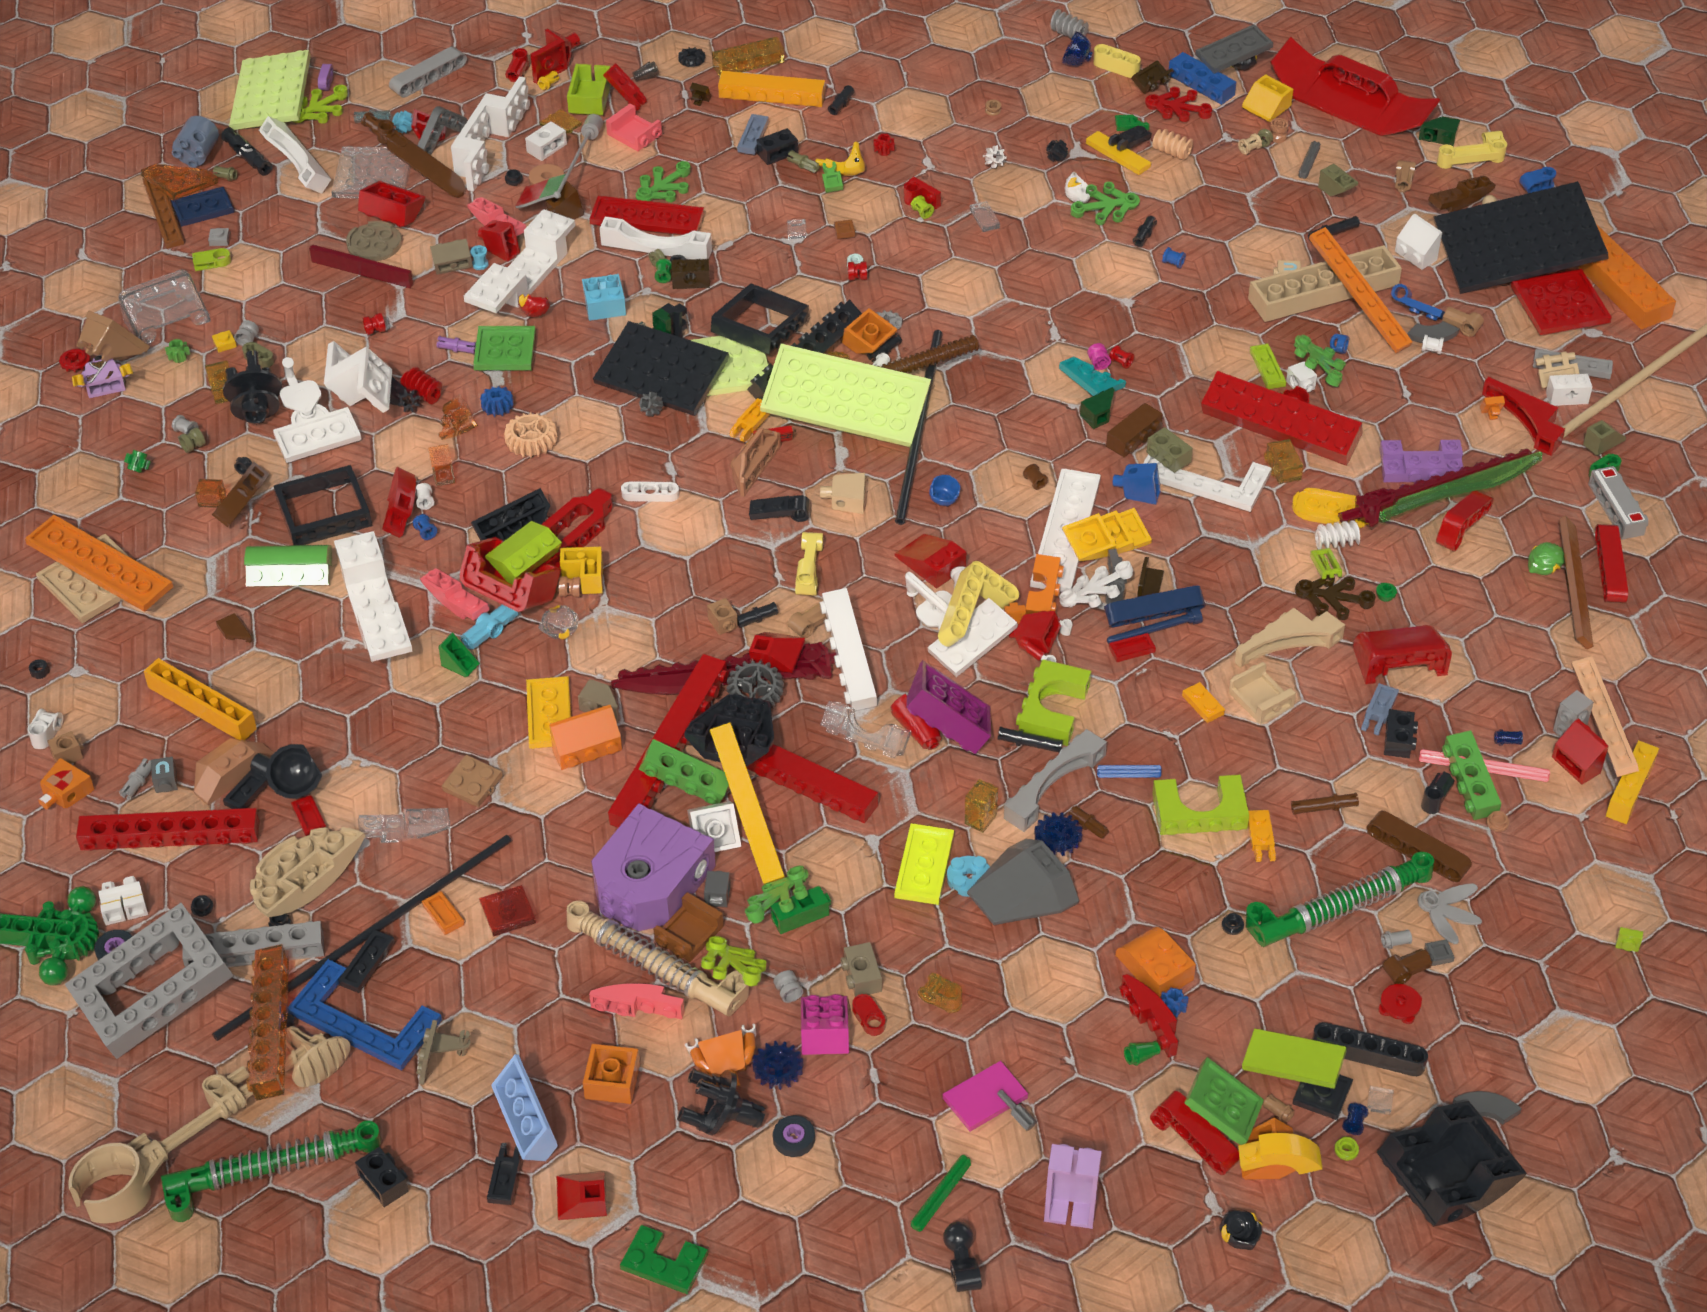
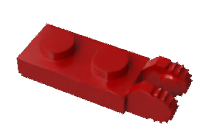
M616 63L603 74L609 83L628 101V104L635 106V110H639L641 105L647 102L646 97L639 90L640 88Z

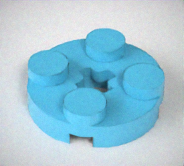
M982 856L955 857L951 860V864L947 869V883L951 889L953 887L957 890L958 894L970 897L967 891L990 866ZM965 874H973L971 879L965 876Z

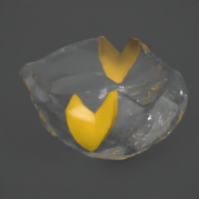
M557 605L545 611L538 628L553 639H566L576 631L579 617L568 606Z

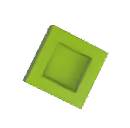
M1620 927L1615 948L1638 952L1643 939V931Z

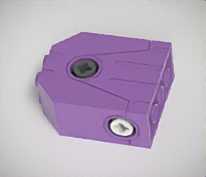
M638 804L591 861L594 888L600 912L606 918H613L623 926L636 931L652 929L656 925L664 926L682 907V897L687 892L693 895L706 879L707 871L714 869V839Z

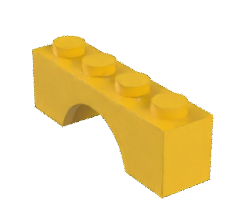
M1638 740L1633 755L1638 764L1639 771L1621 776L1610 800L1606 817L1627 825L1644 782L1648 779L1654 767L1659 751L1658 747Z

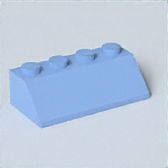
M515 1054L491 1086L522 1159L546 1161L558 1145L519 1055Z

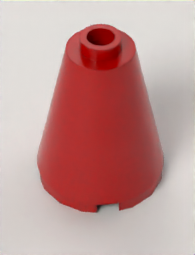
M906 693L896 699L890 707L892 716L923 749L932 750L938 747L941 741L939 729L930 727L920 716H914L906 708Z

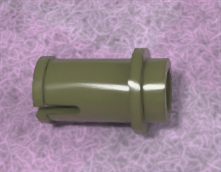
M215 166L213 172H217V174L213 173L214 177L225 178L228 181L236 180L238 175L237 170L233 167Z

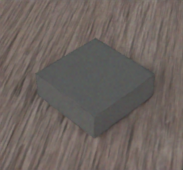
M1447 939L1425 943L1424 949L1430 954L1432 966L1454 962L1455 957Z

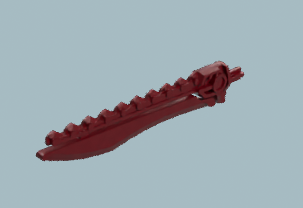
M822 642L806 643L803 645L793 673L777 671V673H781L782 679L805 678L807 680H814L816 676L830 679L832 678L831 664H835L834 656L837 654L836 652L829 653L828 648ZM749 653L744 654L740 658L729 655L724 660L726 661L727 671H729L728 678L730 677L731 670L736 671V665L743 667L744 661L751 664ZM693 660L687 665L676 662L671 667H665L661 664L655 666L654 669L640 667L633 672L623 669L619 671L618 679L611 680V688L648 694H679L697 665L698 660ZM761 676L762 680H768L765 677ZM727 681L722 683L721 686L728 685Z

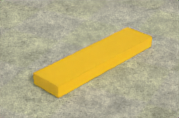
M1099 131L1086 138L1087 145L1137 175L1151 168L1150 161L1127 148L1120 151L1116 148L1117 145H1109L1110 137Z

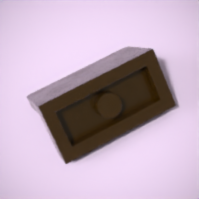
M1149 557L1144 558L1137 597L1160 593L1164 570L1148 568Z

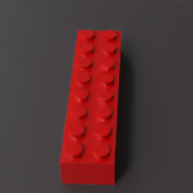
M1220 371L1216 372L1201 402L1203 414L1346 466L1363 434L1362 422Z

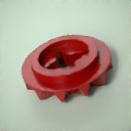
M83 349L68 350L59 358L61 368L66 369L67 372L71 370L76 372L79 369L83 371L85 364L91 361L90 355Z

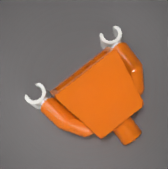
M752 1024L753 1028L751 1030H745V1026L742 1025V1031H735L700 1042L695 1038L696 1044L689 1047L685 1043V1047L691 1055L695 1066L702 1072L710 1075L713 1073L721 1075L725 1070H731L737 1075L736 1087H739L741 1085L737 1073L746 1071V1066L751 1063L755 1052L756 1027L755 1024Z

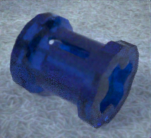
M1351 1103L1348 1105V1117L1343 1122L1342 1128L1349 1134L1361 1135L1364 1131V1119L1369 1114L1368 1108L1362 1104Z

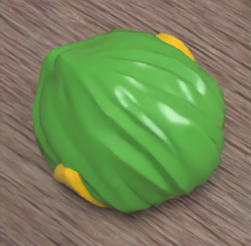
M1545 542L1535 546L1530 552L1528 559L1529 572L1540 575L1553 574L1556 569L1560 570L1564 564V552L1555 543Z

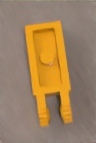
M757 398L737 419V422L730 430L731 437H737L743 428L744 431L740 435V440L746 442L753 431H756L768 418L770 413L760 411L761 399Z
M1269 810L1248 811V830L1256 862L1262 861L1261 850H1268L1269 861H1275V842Z

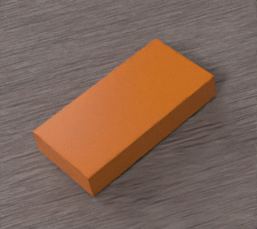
M442 891L422 901L423 907L444 935L465 925L463 918Z

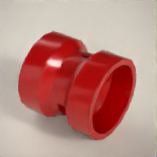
M866 261L859 264L848 262V281L855 280L856 278L867 280Z
M382 313L375 314L372 318L369 316L362 317L367 335L373 334L374 331H386Z

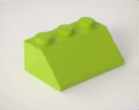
M531 521L485 555V558L508 583L513 585L515 578H524L525 573L533 572L555 555L562 542L548 527Z

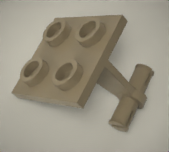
M437 1020L432 1021L431 1029L426 1028L424 1043L420 1050L416 1074L420 1075L419 1084L424 1085L432 1053L457 1051V1054L460 1056L462 1051V1056L466 1055L467 1049L470 1047L469 1031H466V1035H464L465 1030H462L460 1037L436 1033Z

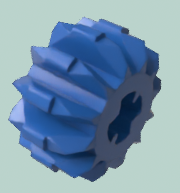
M499 385L497 388L491 386V389H485L484 393L481 394V408L487 415L493 414L494 418L497 415L503 417V413H509L510 409L513 408V395L511 391H508L507 387L501 388Z

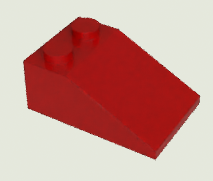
M922 534L895 553L896 558L936 589L952 579L950 573L954 568L966 567L967 552L951 540L928 534Z

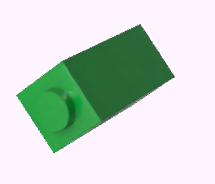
M820 886L807 890L808 896L803 899L797 900L795 896L790 897L794 908L789 912H782L779 902L771 905V920L780 935L829 916V906L831 905L829 895L823 893Z

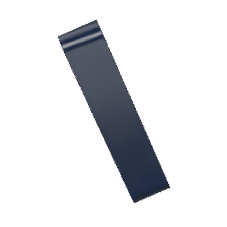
M1195 585L1112 602L1105 605L1104 610L1109 627L1114 628L1183 614L1194 607L1202 609L1206 604L1201 587Z

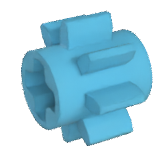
M404 110V112L400 111V113L397 112L394 115L392 122L398 132L406 133L412 130V113Z

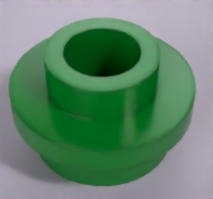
M1381 583L1376 588V594L1381 601L1389 602L1396 596L1397 589L1393 584Z

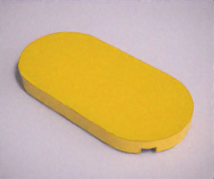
M1306 488L1294 495L1292 509L1298 517L1304 520L1323 524L1331 523L1333 525L1335 522L1340 523L1338 513L1355 508L1356 496L1317 488ZM1354 520L1359 528L1368 525L1364 520Z

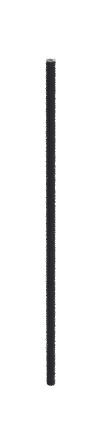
M505 835L212 1033L214 1039L218 1041L313 977L328 959L335 962L366 941L374 930L381 931L422 903L423 900L434 895L511 842V838Z

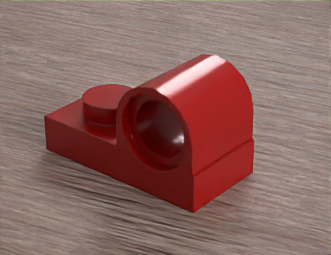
M914 176L904 184L905 204L911 206L912 200L921 195L935 209L941 206V191Z

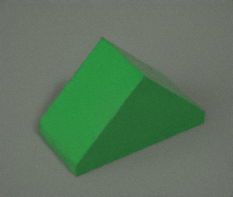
M453 632L438 646L441 666L465 678L480 664Z

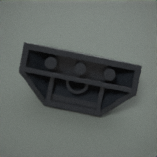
M541 488L472 521L471 525L480 541L493 537L505 541L531 521L540 525L544 523L550 504Z

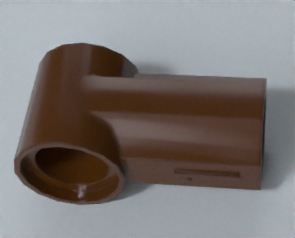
M1421 948L1402 957L1399 955L1389 957L1383 963L1382 968L1394 984H1404L1409 981L1412 975L1431 968L1432 961L1427 950Z

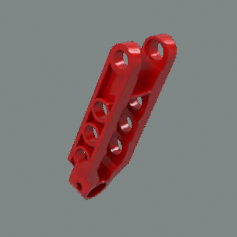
M597 488L588 496L573 497L541 525L548 527L557 537L566 527L569 528L570 524L579 516L589 515L593 511L587 519L561 540L560 548L585 547L605 529L604 518L613 508L612 494L602 488ZM560 548L555 555L531 573H539L541 567L547 564L560 568Z

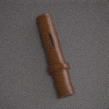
M1357 792L1344 795L1335 793L1329 797L1291 801V809L1294 810L1292 811L1293 815L1330 809L1339 811L1340 808L1359 806V798L1356 797L1358 796Z

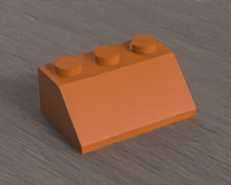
M611 705L549 724L552 751L561 770L622 750L621 736Z

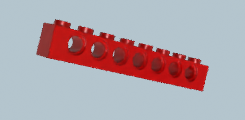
M256 808L79 816L76 839L80 850L88 851L143 847L158 848L165 846L180 847L187 845L202 846L209 844L224 845L231 843L246 844L258 842L260 821Z

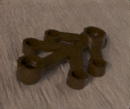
M1326 575V579L1320 578L1313 582L1307 579L1300 580L1295 586L1296 595L1301 598H1307L1316 607V614L1318 616L1326 611L1328 612L1329 606L1326 603H1322L1317 596L1323 597L1337 611L1336 617L1339 620H1347L1350 611L1338 600L1358 603L1361 608L1370 609L1374 606L1376 595L1369 590H1364L1359 595L1340 592L1342 590L1352 591L1354 589L1355 580L1351 577H1346L1343 581L1334 585L1335 577L1330 578L1329 575Z

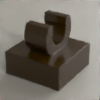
M692 82L690 90L692 100H695L693 104L701 106L703 101L709 102L711 99L709 87Z

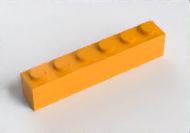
M722 71L718 83L719 98L822 107L825 97V80Z
M158 658L144 670L148 688L235 739L246 740L257 729L253 712Z

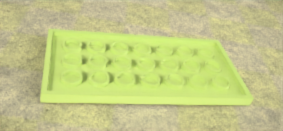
M781 344L760 411L910 447L921 417L931 379Z

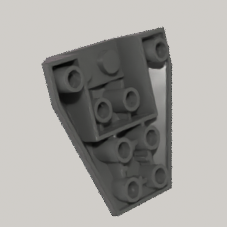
M1024 839L1008 847L967 891L970 898L993 925L1061 913L1079 903L1069 871L1043 841Z

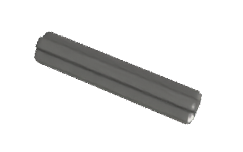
M1311 142L1298 171L1299 178L1306 179L1320 150V142Z

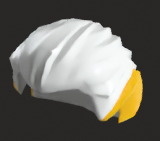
M1072 172L1066 179L1064 188L1066 196L1073 202L1081 201L1086 203L1090 199V195L1086 194V187L1088 185L1076 172Z

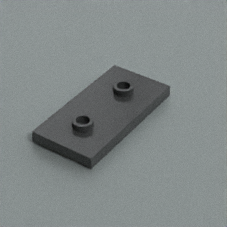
M1253 24L1195 50V54L1215 74L1273 48V42Z

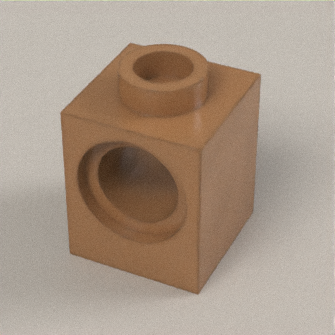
M726 598L707 605L708 620L719 635L738 628L737 613Z
M72 731L47 740L55 762L61 758L72 764L83 759L81 750H84V746L80 737L75 738Z

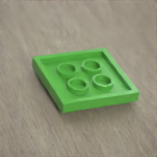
M478 326L473 363L474 370H531L536 334L535 326Z
M1207 1057L1201 1063L1184 1103L1192 1111L1205 1118L1212 1126L1225 1133L1231 1140L1239 1145H1243L1250 1137L1264 1099Z

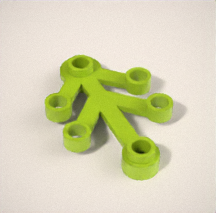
M345 85L335 86L333 88L334 94L320 100L322 98V91L320 89H313L311 91L312 97L309 107L304 109L308 105L307 97L303 96L300 118L292 122L301 123L305 119H316L319 123L324 124L328 122V115L325 112H332L334 116L342 115L341 105L328 106L327 104L335 100H345L348 96L347 87Z
M719 936L710 937L709 942L706 943V950L709 952L706 956L702 957L701 967L709 970L713 969V978L718 980L725 979L727 968L731 965L742 974L744 984L756 986L760 982L761 972L766 971L767 962L763 959H754V950L728 946L727 940ZM717 956H721V961L719 962L718 966L715 967V958Z

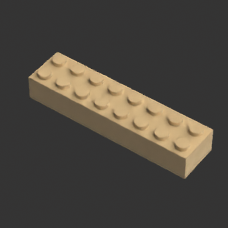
M1384 245L1347 255L1375 292L1399 284L1402 268ZM1326 261L1251 281L1248 295L1249 301L1264 322L1353 298Z

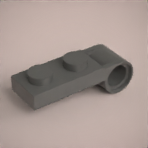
M1117 549L1108 550L1107 565L1111 575L1116 572V565L1122 562V557H1118ZM1120 577L1106 585H1117L1120 594L1115 598H1109L1106 594V604L1124 600V584L1127 583V579Z

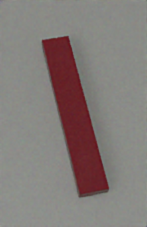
M313 244L309 248L313 263L410 289L413 286L411 270Z

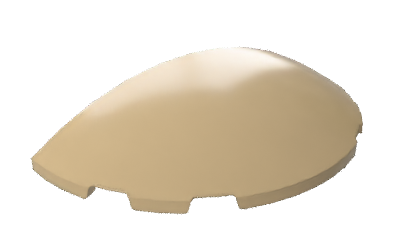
M327 827L311 830L308 836L299 839L293 836L278 844L262 858L256 866L257 874L255 879H251L250 892L253 895L255 906L265 916L274 917L292 912L311 902L332 885L343 873L360 848L365 834L352 828L342 827L340 831H329Z

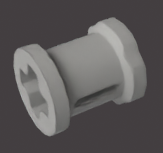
M177 415L172 422L174 431H180L185 434L190 433L191 429L199 427L197 422L189 421L183 415Z

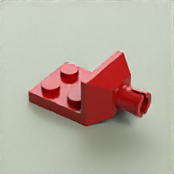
M548 28L545 29L546 46L530 53L534 83L538 85L539 78L545 77L552 71L559 74L568 69L572 56L571 49L581 44L579 42L580 38L575 32L564 37Z

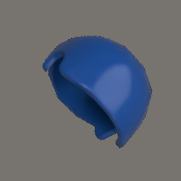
M942 474L933 479L929 496L934 503L940 506H950L958 499L961 487L957 479L950 475Z

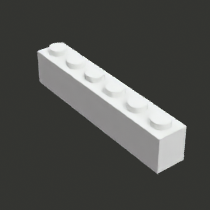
M847 588L822 593L823 601L819 602L822 614L826 613L827 619L824 620L825 628L832 635L829 638L831 649L836 650L837 655L834 656L836 668L840 667L842 672L839 674L841 686L846 687L847 692H844L846 705L850 704L852 711L877 706V696Z

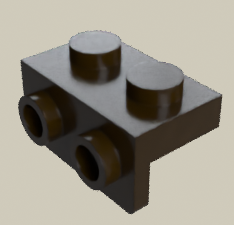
M1157 60L1134 74L1131 79L1145 94L1149 91H1155L1161 83L1164 85L1169 82L1174 70L1171 68L1166 71Z

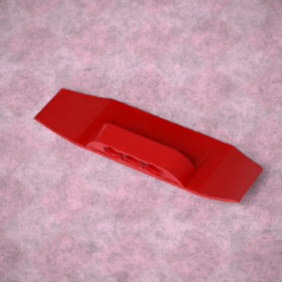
M1289 37L1270 61L1279 81L1293 88L1292 99L1379 136L1394 134L1421 126L1440 102L1439 98H1415L1399 93L1396 82L1390 75L1343 55H1334L1326 62L1307 52L1292 37Z

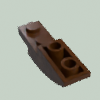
M1483 175L1459 181L1456 188L1432 193L1428 201L1439 210L1447 209L1449 212H1453L1477 202L1491 192L1496 184Z
M253 462L216 508L212 516L226 527H229L263 484L269 473Z

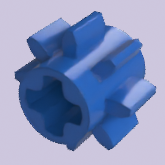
M1170 987L1167 993H1161V999L1175 1017H1178L1181 1012L1186 1013L1188 996H1183L1182 989Z

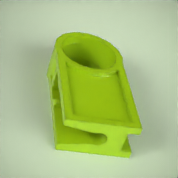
M225 248L192 253L195 271L225 267L231 263L230 252Z

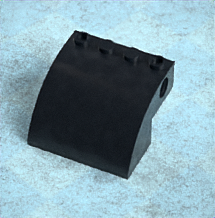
M1470 1101L1436 1107L1422 1127L1390 1133L1381 1148L1376 1152L1382 1159L1383 1164L1393 1173L1397 1182L1403 1186L1412 1202L1419 1207L1425 1215V1219L1433 1227L1458 1221L1482 1210L1507 1193L1527 1174Z

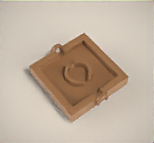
M465 755L443 783L442 790L479 808L487 796L494 793L495 786L503 777L502 771Z

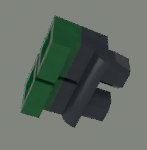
M668 303L652 312L653 329L683 338L682 331L687 329V322L682 316L687 314V308L680 303L675 306Z

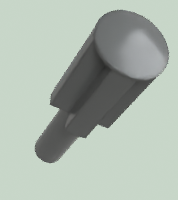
M1003 1090L998 1091L997 1095L1012 1110L1010 1114L1026 1131L1032 1129L1037 1121L1021 1104L1016 1105Z

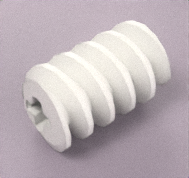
M1354 520L1349 523L1344 521L1341 524L1335 522L1333 525L1327 523L1325 526L1319 524L1315 531V541L1318 550L1322 548V544L1327 549L1330 543H1332L1334 548H1337L1338 542H1340L1341 547H1345L1346 541H1348L1349 546H1353L1354 540H1356L1358 545L1360 543V530Z

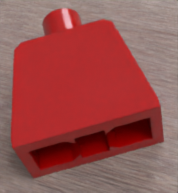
M492 220L484 227L479 228L478 237L483 239L488 252L507 262L520 253L513 223Z

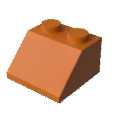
M868 308L844 329L842 343L856 354L873 353L891 338L898 329Z
M1274 1117L1253 1128L1245 1144L1259 1141L1258 1135L1293 1134V1128ZM1268 1165L1243 1171L1241 1168L1242 1178L1245 1180L1281 1179L1296 1171L1294 1168L1286 1165Z

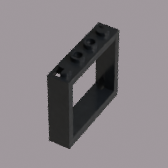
M750 283L712 315L711 332L766 354H771L784 341H787L793 333L806 324L810 316L808 313L809 305ZM754 303L789 316L769 334L733 321Z
M351 465L273 486L278 506L293 545H306L372 526L370 511ZM347 483L351 484L360 509L295 527L285 500Z

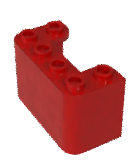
M493 537L467 545L460 570V581L466 587L517 612L552 601L561 571L560 568L552 564L544 565L537 574L528 572L525 573L524 578H515L512 585L485 558V555L503 543V540Z

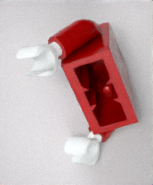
M1043 610L1038 613L1023 615L1018 627L1008 636L1009 638H1015L1019 648L1038 661L1043 659L1056 662V658L1053 655L1045 656L1044 653H1049L1059 630L1062 635L1069 636L1073 624L1069 619L1061 621V618L1057 616L1055 611Z

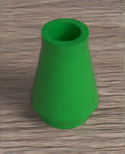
M1157 1041L1129 1043L1124 1048V1057L1129 1065L1138 1066L1153 1056L1160 1054V1046Z

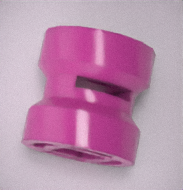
M1093 344L1087 350L1091 363L1096 370H1103L1110 365L1111 359L1103 344Z

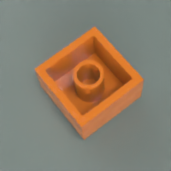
M592 1044L583 1079L585 1099L631 1104L640 1067L638 1049Z

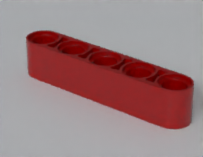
M1597 524L1595 542L1604 601L1626 603L1628 599V584L1619 526Z

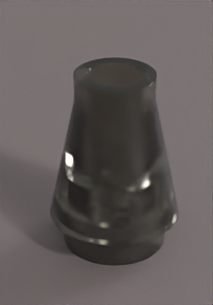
M649 61L632 72L635 81L638 82L656 78L659 70L654 61L651 63Z

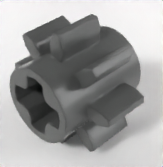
M655 392L643 394L639 401L640 411L646 412V416L653 417L654 414L659 415L663 408L662 397L657 396Z

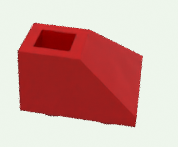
M771 632L756 634L750 646L749 655L751 660L752 658L754 659L755 663H759L760 660L763 661V665L770 662L771 668L776 667L777 671L793 673L805 643V638Z
M605 1172L556 1176L558 1220L607 1216Z

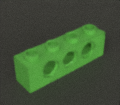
M1472 731L1446 736L1445 744L1442 746L1443 754L1450 761L1452 776L1457 778V788L1460 795L1463 794L1465 798L1467 813H1471L1473 820L1488 817L1494 811H1500L1501 801Z
M654 739L647 748L639 770L643 771L646 775L661 779L670 786H676L684 790L687 794L698 796L709 804L720 803L729 785L724 771Z

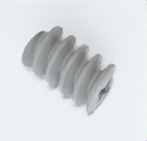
M1060 9L1054 12L1050 23L1053 31L1068 36L1077 42L1086 36L1089 27L1088 22L1084 24V20H1078L1076 16L1073 17L1071 14L1067 15L1066 12H1062Z

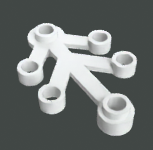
M1129 561L1118 563L1115 567L1116 572L1109 575L1106 566H1100L1095 570L1091 580H1089L1087 575L1080 576L1072 589H1066L1060 594L1059 602L1061 606L1073 607L1077 603H1088L1091 608H1095L1101 604L1097 594H1107L1109 598L1117 597L1120 594L1117 585H1104L1120 577L1122 579L1130 578L1133 575L1131 563Z

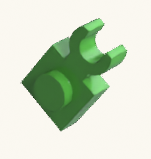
M833 161L831 168H827L826 164L823 163V172L825 174H822L825 192L843 190L840 171H836V163Z

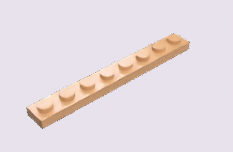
M1593 657L1573 661L1572 666L1583 694L1594 702L1591 714L1601 738L1609 745L1607 753L1617 777L1639 771L1638 764Z

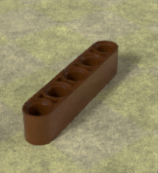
M1379 811L1366 827L1371 837L1410 859L1417 852L1431 854L1434 858L1433 871L1452 882H1460L1472 867L1470 858L1389 812Z

